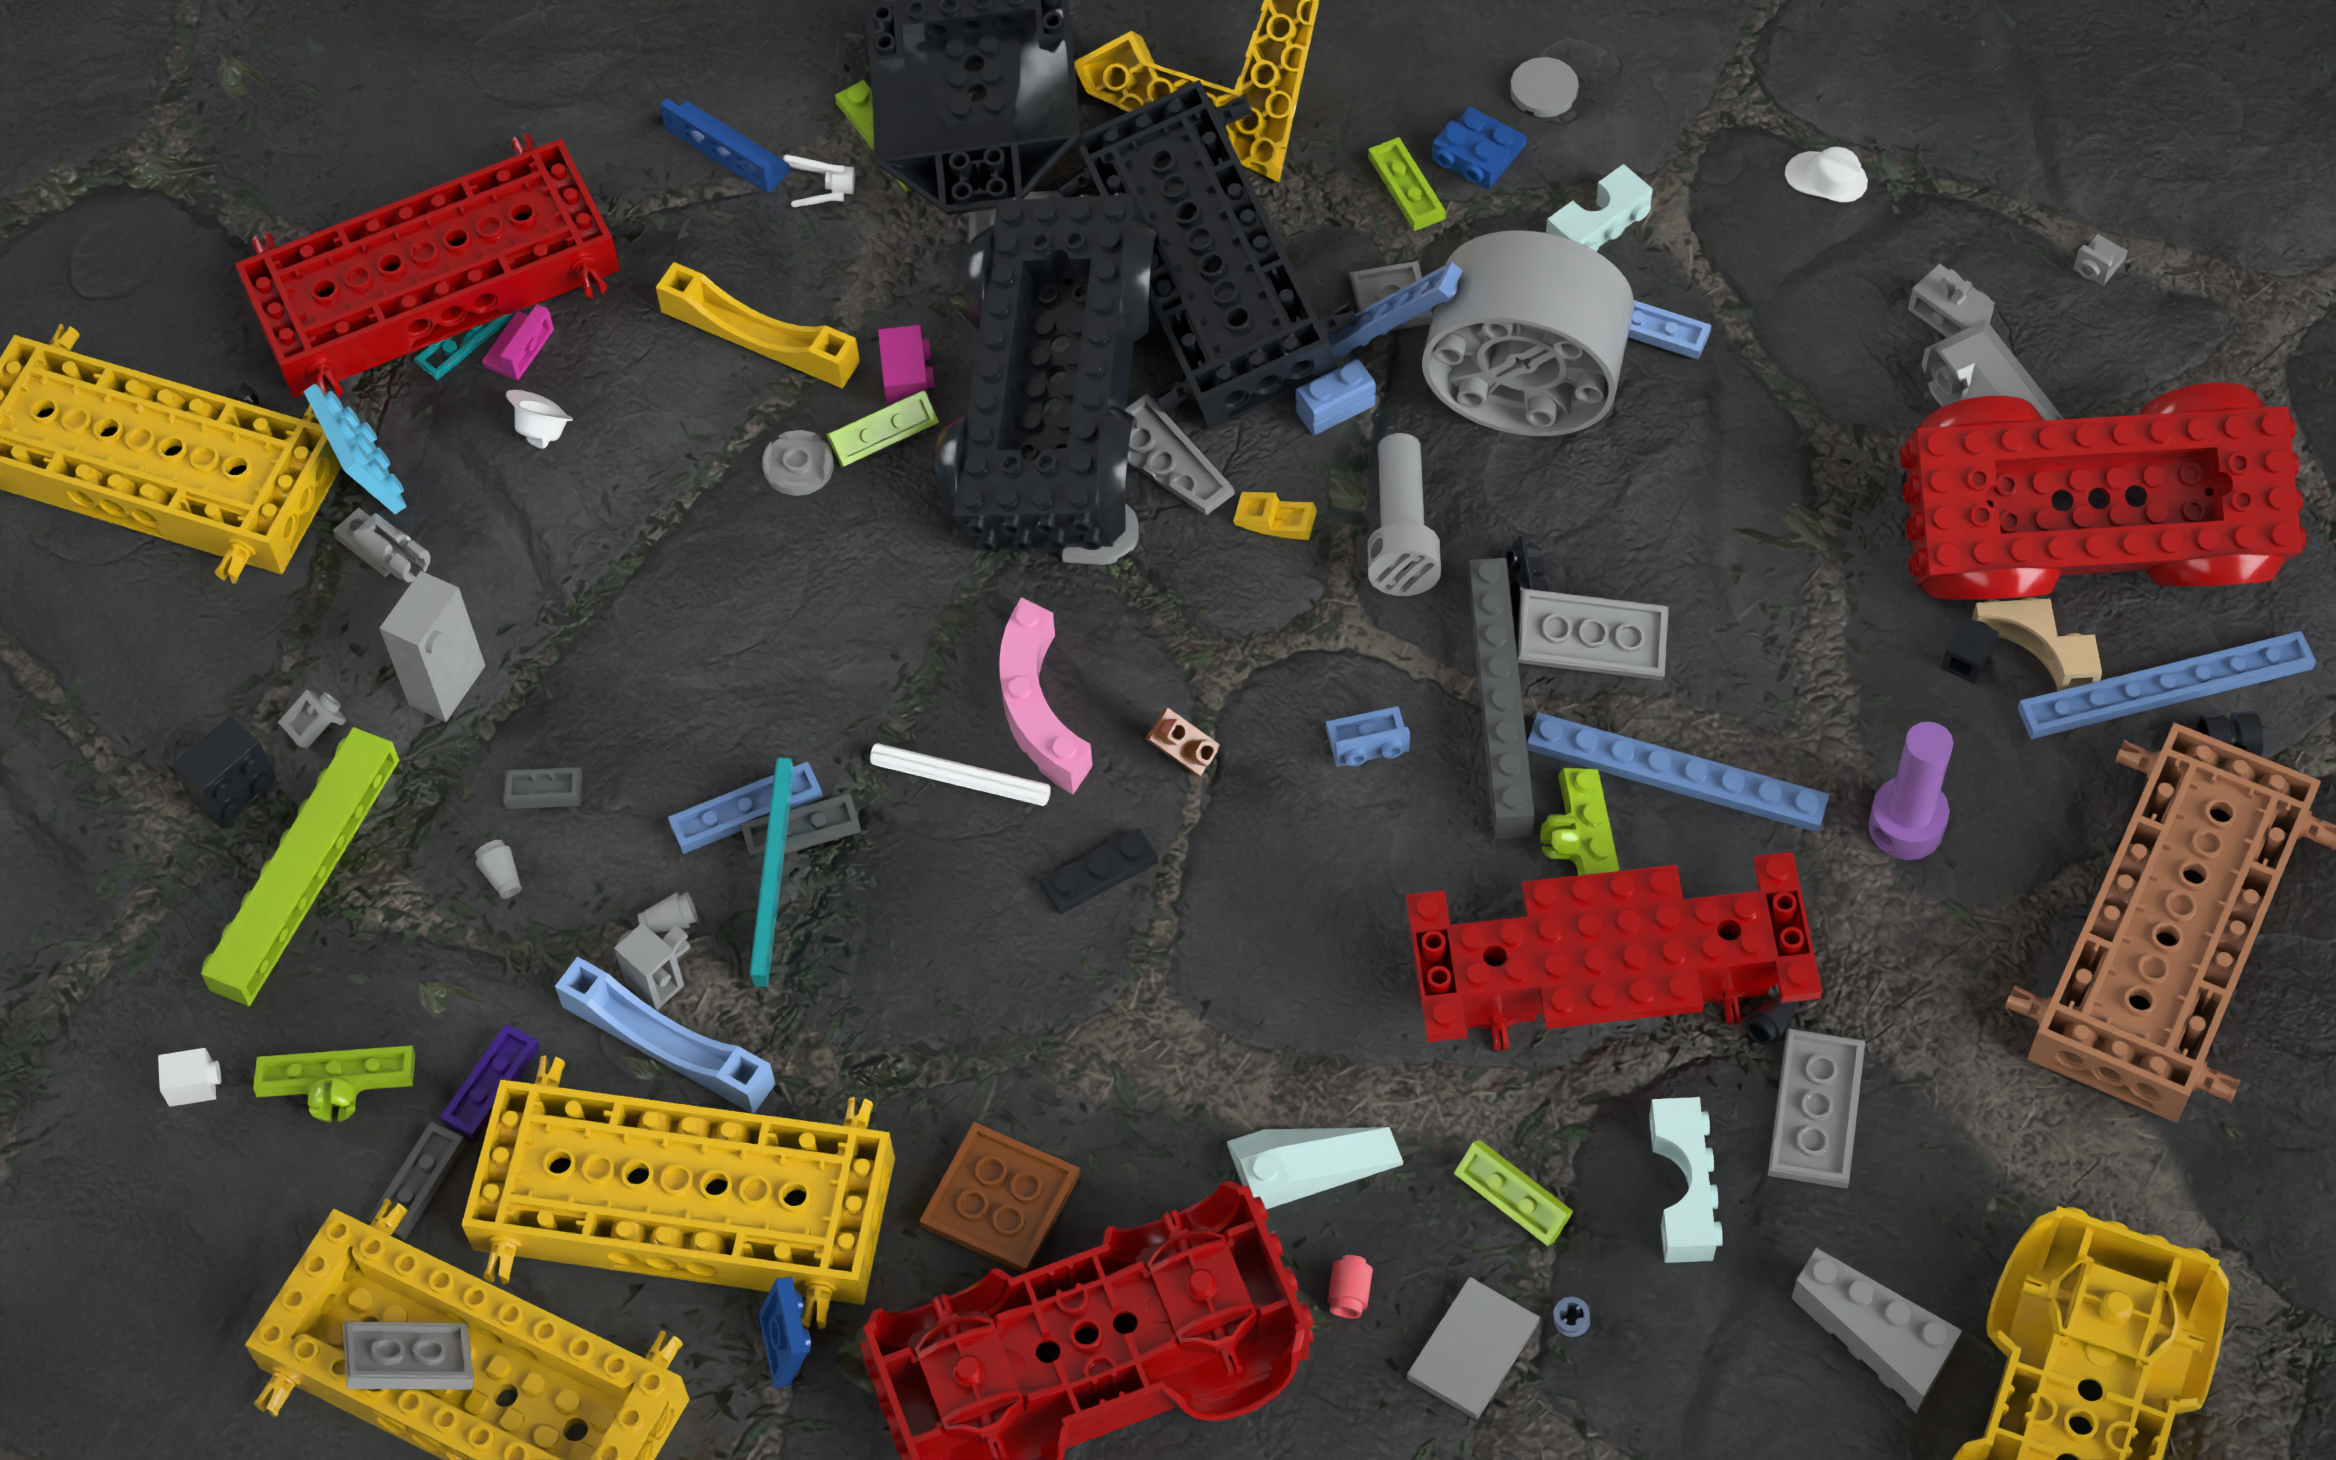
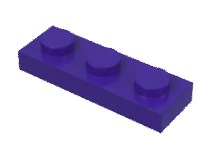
M505 1024L441 1114L442 1124L475 1141L490 1120L500 1080L515 1082L518 1080L539 1050L540 1044L538 1040Z

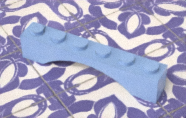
M578 956L555 986L561 1005L566 1010L751 1114L757 1111L775 1085L770 1063L737 1045L725 1044L709 1039L677 1024L644 1003L610 974Z

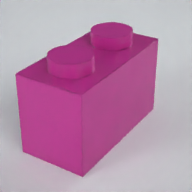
M920 325L878 329L887 406L922 390H925L929 398L928 388H935L932 366L925 367V360L932 359L929 338L922 339Z

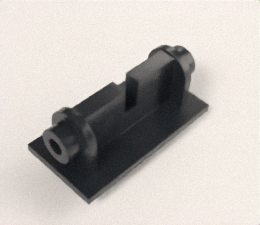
M1521 534L1505 553L1511 582L1510 595L1514 600L1517 615H1519L1520 593L1522 589L1549 592L1547 580L1534 577H1542L1545 573L1541 548L1537 547V544L1534 542L1526 543L1524 534Z

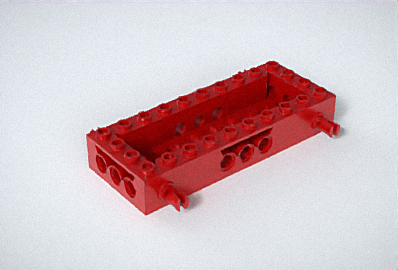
M523 133L527 147H523L516 137L511 141V147L517 156L276 247L274 238L270 233H264L266 247H263L255 236L251 241V245L257 255L237 262L235 265L247 297L293 399L304 395V390L315 383L326 393H328L327 387L329 386L339 398L343 392L341 385L338 383L340 380L583 286L586 296L594 298L590 286L593 283L600 293L603 294L607 289V285L602 278L620 271L613 239L562 138L536 148L532 137L529 134ZM525 216H530L528 219L523 221L517 220ZM462 240H466L463 244L459 246H452V244H455ZM400 265V267L394 271H385L387 269ZM334 290V292L327 297H319L320 295H323Z

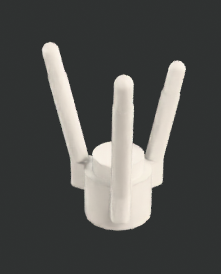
M784 155L783 160L789 163L791 168L826 174L825 189L832 190V193L794 200L791 202L792 207L828 201L844 202V194L853 195L855 167L832 165L802 157Z

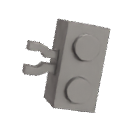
M1938 264L1912 288L1908 310L1948 338L1984 320H1987L1990 324L1995 302L1990 300L1984 292L1973 288L1971 282L1962 280L1957 272L1952 269L1948 270L1941 264Z
M641 923L634 930H629L621 936L614 947V951L625 983L657 1011L685 986L677 957L683 955L691 946L686 941L688 938L687 933L677 925L662 940L644 923Z

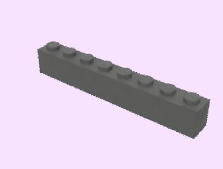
M1506 558L1469 560L1468 592L1494 840L1532 838L1535 815Z

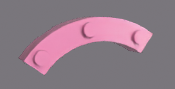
M1021 597L1005 628L1000 650V681L1006 718L1019 747L1038 766L1039 771L1057 786L1074 794L1092 768L1091 744L1067 729L1052 712L1043 696L1039 685V672L1047 649L1055 637L1053 613Z

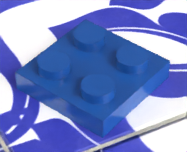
M792 1277L775 1280L758 1313L773 1388L790 1386L797 1371L800 1370L804 1358L811 1349L809 1331L803 1329L800 1317L803 1311L802 1297L800 1292H795Z

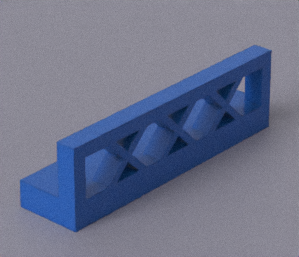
M666 98L660 104L666 131L767 194L790 173L789 163L687 100L679 106Z

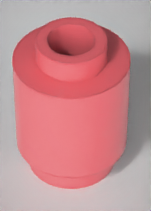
M1345 1255L1342 1257V1260H1337L1333 1263L1327 1298L1328 1303L1331 1304L1330 1312L1342 1318L1355 1319L1360 1318L1362 1311L1367 1308L1373 1268L1366 1264L1364 1258L1356 1255Z

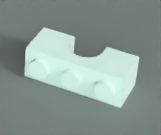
M1623 164L1598 182L1596 204L1602 210L1587 211L1574 201H1571L1547 219L1546 233L1573 240L1597 251L1609 239L1613 240L1619 237L1631 223L1640 221L1647 216L1651 209L1652 188Z

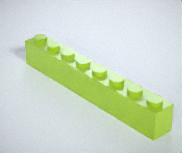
M355 727L352 728L347 738H343L339 742L334 759L329 767L323 769L320 773L317 786L310 798H306L302 802L298 811V817L292 827L285 830L282 834L279 848L272 859L264 863L258 882L253 890L245 894L237 916L233 922L231 921L225 926L221 941L214 953H210L204 960L201 975L209 991L250 1007L400 761L393 742Z

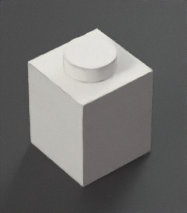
M206 1048L158 1055L160 1092L169 1107L216 1099L215 1085L221 1084V1071L218 1061H212Z

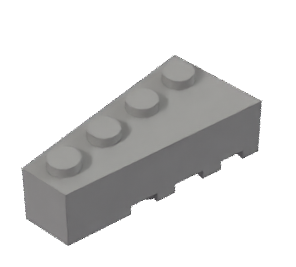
M1818 1248L1815 1249L1797 1278L1791 1298L1829 1334L1834 1333L1848 1346L1847 1350L1856 1359H1862L1879 1375L1878 1379L1889 1389L1893 1388L1906 1400V1405L1916 1414L1955 1350L1962 1332L1961 1329Z

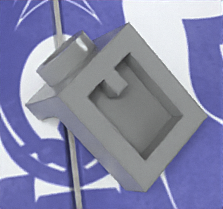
M2097 234L2088 246L2082 245L2078 250L2073 270L2079 272L2086 279L2093 280L2104 286L2126 259L2128 250Z
M306 690L278 723L299 747L308 749L331 722L343 725L347 719L338 710L341 707L340 703L330 694L323 692L321 695Z

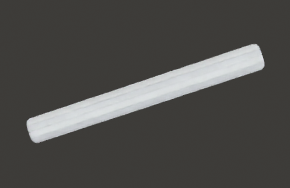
M874 744L870 754L871 764L1024 802L1044 806L1050 797V786L1045 783L884 744Z

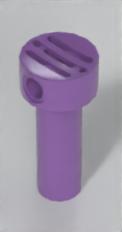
M1930 721L1920 722L1908 731L1896 777L1884 783L1875 794L1868 822L1870 837L1880 850L1891 857L1902 860L1922 859L1933 853L1942 842L1950 810L1947 798L1941 791V787L1951 756L1953 739L1950 732L1939 723Z

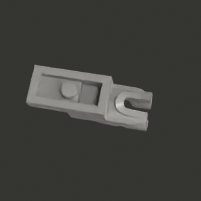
M357 508L333 530L334 536L339 542L384 577L391 573L406 582H413L416 577L409 572L410 564L423 572H426L430 564L431 557L425 548L416 541L411 540L408 535L396 529L377 513L369 516L363 510Z

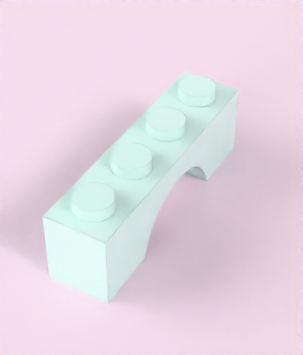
M1700 1097L1652 1099L1649 1121L1653 1152L1674 1161L1685 1174L1689 1187L1687 1194L1678 1203L1664 1209L1661 1222L1665 1263L1713 1261L1716 1246H1722L1721 1222H1714L1713 1209L1718 1208V1191L1716 1184L1710 1185L1708 1172L1714 1171V1156L1712 1148L1705 1147L1704 1135H1709L1710 1133L1708 1111L1701 1112Z

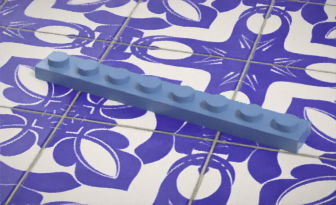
M2302 631L2020 700L2018 710L2030 738L2035 739L2312 670L2316 660Z
M1539 712L1527 742V751L1583 767L1598 769L1601 772L1819 833L1830 795L1818 790Z

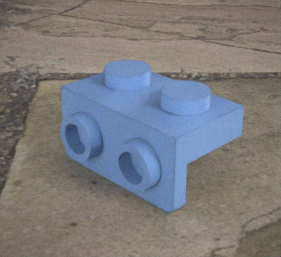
M1399 706L1326 721V732L1337 767L1343 765L1357 766L1367 760L1381 757L1395 758L1404 752H1409L1410 732L1409 728L1404 726Z

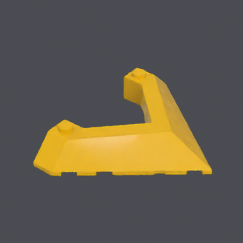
M1264 0L1261 8L1262 13L1256 31L1254 30L1245 56L1247 58L1234 90L1156 65L1142 36L1133 31L1074 61L1075 69L1086 93L1127 112L1198 80L1201 81L1212 105L1215 104L1216 107H1221L1225 103L1245 94L1253 115L1225 126V132L1243 166L1279 182L1319 0Z

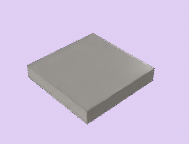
M1418 261L1349 272V281L1358 312L1422 278ZM1430 310L1426 314L1420 313L1414 316L1407 324H1399L1390 331L1431 324L1432 311Z

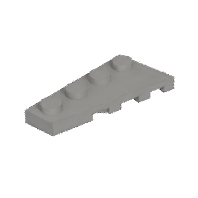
M1148 393L1125 409V411L1137 419V428L1132 427L1128 465L1205 515H1208L1235 494L1231 484L1169 416L1162 412L1161 408Z

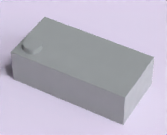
M420 571L379 629L408 705L447 722L484 669L485 663L459 587Z

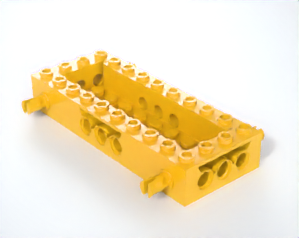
M59 324L49 345L17 335L13 336L0 357L1 490L224 557L219 567L216 568L215 574L223 581L229 575L232 584L238 581V577L245 564L277 574H283L342 467L311 405H309L303 418L299 419L71 352V348L80 335L71 326L65 331L63 324ZM54 409L53 413L48 417H37L42 410ZM110 427L118 428L117 432L111 436H101L105 429ZM174 446L182 447V450L176 455H165L169 448ZM240 465L247 467L246 470L239 475L229 474L231 469L234 467H238Z
M546 1055L540 1057L535 1084L500 1080L462 1221L463 1230L474 1251L490 1253L486 1271L483 1274L485 1280L493 1283L499 1271L502 1283L508 1284L514 1256L770 1292L776 1279L792 1277L795 1292H800L802 1297H806L801 1316L802 1325L809 1327L817 1310L816 1320L819 1329L826 1327L830 1301L864 1305L895 1161L890 1133L867 1129L870 1113L873 1109V1103L870 1100L864 1098L857 1115L855 1097L849 1098L844 1126L559 1088L565 1062L555 1057L550 1068ZM566 1158L571 1161L570 1167L563 1173H553L550 1171V1166L556 1159ZM645 1169L649 1172V1176L641 1184H632L628 1181V1176L632 1171ZM721 1179L728 1183L726 1190L719 1195H711L706 1192L707 1185L713 1180ZM800 1190L806 1193V1199L800 1205L790 1206L784 1201L786 1195L791 1191Z
M388 1198L383 1201V1205L370 1226L336 1209L332 1210L245 1344L258 1367L272 1374V1378L258 1399L253 1403L262 1412L267 1408L272 1417H277L294 1387H297L442 1460H655L690 1400L681 1376L667 1370L677 1351L683 1345L682 1341L676 1336H673L668 1342L666 1332L660 1331L644 1359L392 1237V1233L407 1214V1210L399 1203L394 1208L391 1200ZM344 1322L468 1323L474 1376L472 1390L347 1389L342 1333ZM511 1389L518 1393L517 1400L512 1405L502 1407L496 1404L498 1395L504 1390ZM574 1424H584L588 1427L586 1436L579 1441H570L566 1438L567 1430Z

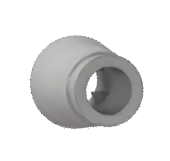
M502 840L488 842L475 852L477 857L476 866L502 899L510 898L521 891L522 887L519 883L511 849L509 846H505Z
M676 892L644 912L638 913L639 924L644 923L654 933L670 931L675 925L681 929L690 928L691 923L698 921L694 903L688 892L681 895Z

